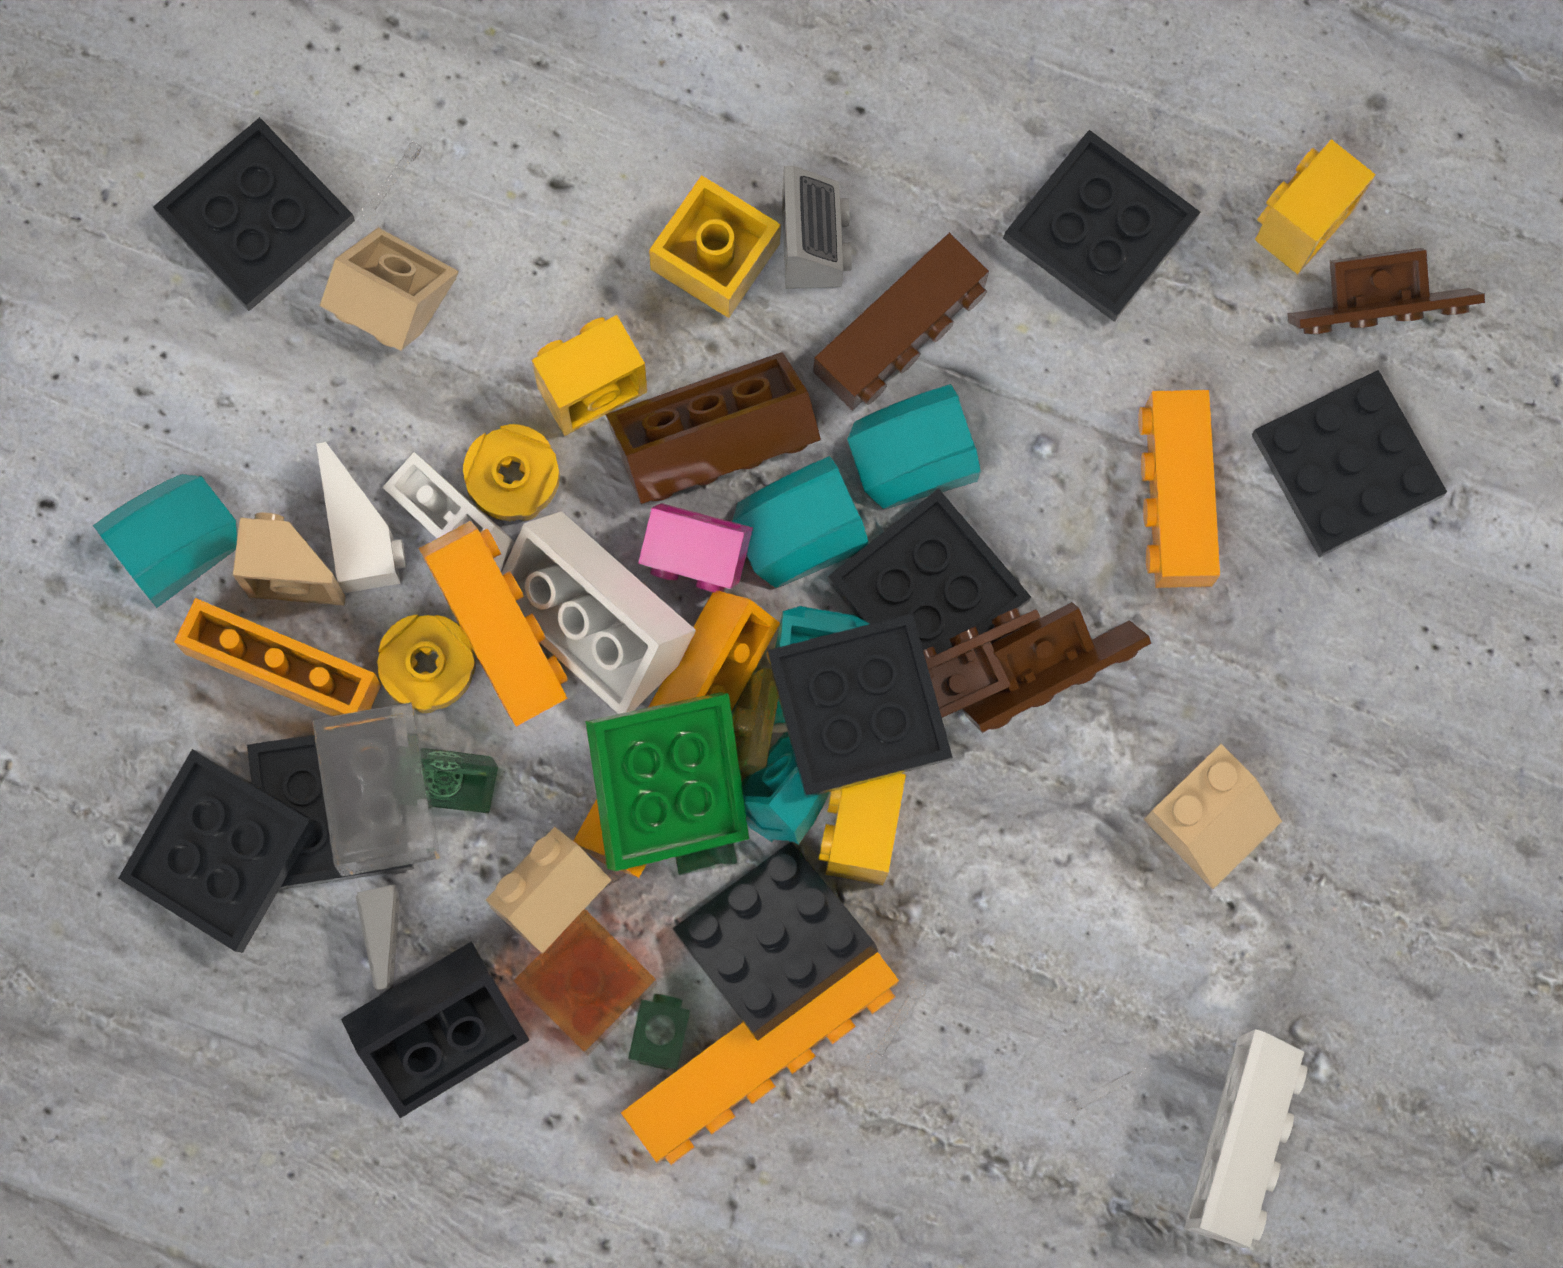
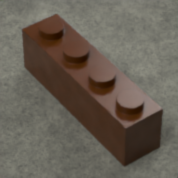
M949 232L814 357L813 373L852 411L862 402H865L867 405L871 404L886 389L887 384L884 381L896 370L901 374L907 371L921 355L918 349L929 339L933 342L940 340L953 326L954 321L951 319L963 307L970 311L984 298L987 293L984 287L986 286L989 270Z

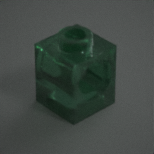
M654 994L652 1002L641 999L628 1056L629 1062L676 1072L679 1069L691 1016L690 1010L681 1008L682 999L662 994ZM658 1018L668 1019L675 1026L673 1039L664 1045L654 1044L646 1036L648 1025Z

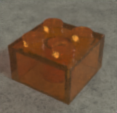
M586 909L576 917L543 954L540 953L513 980L516 986L586 1056L657 986L656 979Z

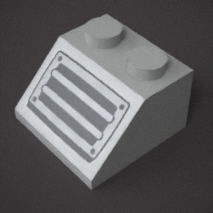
M784 166L782 215L786 289L842 287L843 271L852 270L851 242L842 243L841 227H847L850 224L849 198H840L838 181L796 166Z

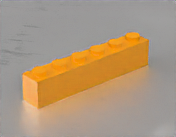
M718 590L712 592L693 626L696 631L678 667L661 683L648 708L722 692L729 694L732 711L780 622L751 599ZM596 799L573 841L585 852L607 865ZM647 864L620 871L639 878Z
M877 952L757 1041L743 1022L623 1110L621 1114L655 1162L658 1164L666 1158L670 1165H672L695 1148L690 1139L707 1128L712 1135L733 1120L736 1116L731 1109L746 1097L751 1104H754L772 1091L776 1086L771 1079L786 1067L791 1074L796 1073L816 1057L811 1050L825 1038H828L833 1045L852 1031L856 1026L851 1019L865 1008L873 1015L896 997L891 989L898 984L899 979Z

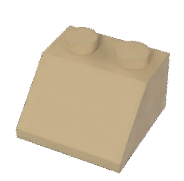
M378 227L335 259L320 306L335 314L336 318L340 321L355 325L375 336L380 343L389 347H395L401 351L423 333L456 280L459 271Z
M261 512L256 513L254 519L240 518L233 576L249 598L345 606L346 596L333 573L292 524L284 521L283 516Z
M1222 744L1207 756L1143 819L1212 889L1282 822L1257 779Z
M554 827L545 837L534 844L531 852L510 874H507L499 881L496 889L485 901L502 920L543 954L607 886L611 879L577 843Z

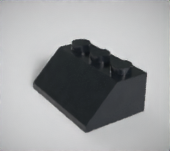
M472 941L341 1018L356 1053L399 1118H402L530 1041Z

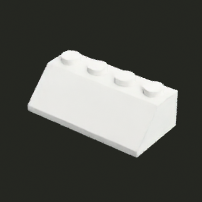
M562 511L523 524L501 573L503 575L510 571L519 585L524 597L516 602L524 617L531 613L535 616L546 637L540 643L618 714L634 711L678 667L696 631Z
M1256 1029L1237 1038L1184 1226L1185 1230L1240 1248L1251 1247L1252 1239L1260 1240L1267 1220V1212L1261 1210L1266 1190L1270 1192L1274 1190L1280 1173L1281 1164L1274 1161L1279 1142H1287L1294 1122V1114L1288 1113L1292 1095L1300 1094L1307 1075V1066L1301 1065L1304 1051Z

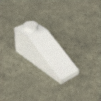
M326 442L316 443L336 577L343 593L401 584L398 569L407 568L402 539L394 540L386 522Z
M413 452L382 488L436 538L469 521L478 528L479 532L488 529L501 552V555L495 557L494 560L502 573L515 541L419 455Z

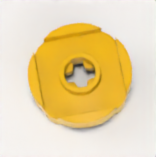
M508 424L500 426L501 429L493 430L487 435L485 432L471 444L463 463V475L469 497L482 512L495 519L503 521L532 520L541 510L548 506L557 492L560 472L556 454L541 433L524 425ZM512 462H518L520 464L519 470L524 474L523 478L520 481L514 480L512 484L504 483V476L498 473L501 466L509 468Z
M417 614L407 616L392 625L380 641L377 660L379 679L391 698L400 705L415 709L421 713H432L437 709H443L455 703L469 688L476 669L473 649L461 627L451 619L440 615L419 616ZM419 652L427 656L432 652L438 654L439 657L435 660L437 669L434 672L424 671L419 674L414 670L418 665L415 656Z

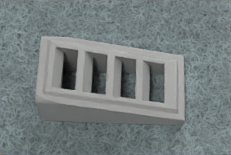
M395 885L357 892L358 895L356 896L373 986L381 995L392 989L394 982L400 904L399 890Z

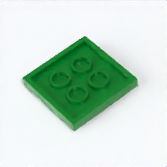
M719 692L585 721L607 869L616 872L749 839L728 693Z

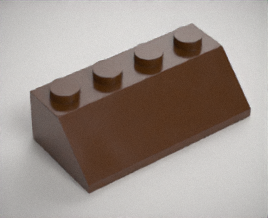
M783 352L605 414L628 477L641 504L649 501L665 500L671 497L674 492L694 485L710 484L717 480L719 476L739 469L755 468L764 460L784 453L800 452L809 444L821 440L809 393Z

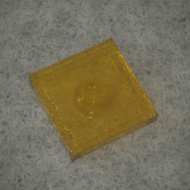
M765 667L750 677L738 699L737 707L732 717L741 779L763 769L767 764L778 694L771 669Z

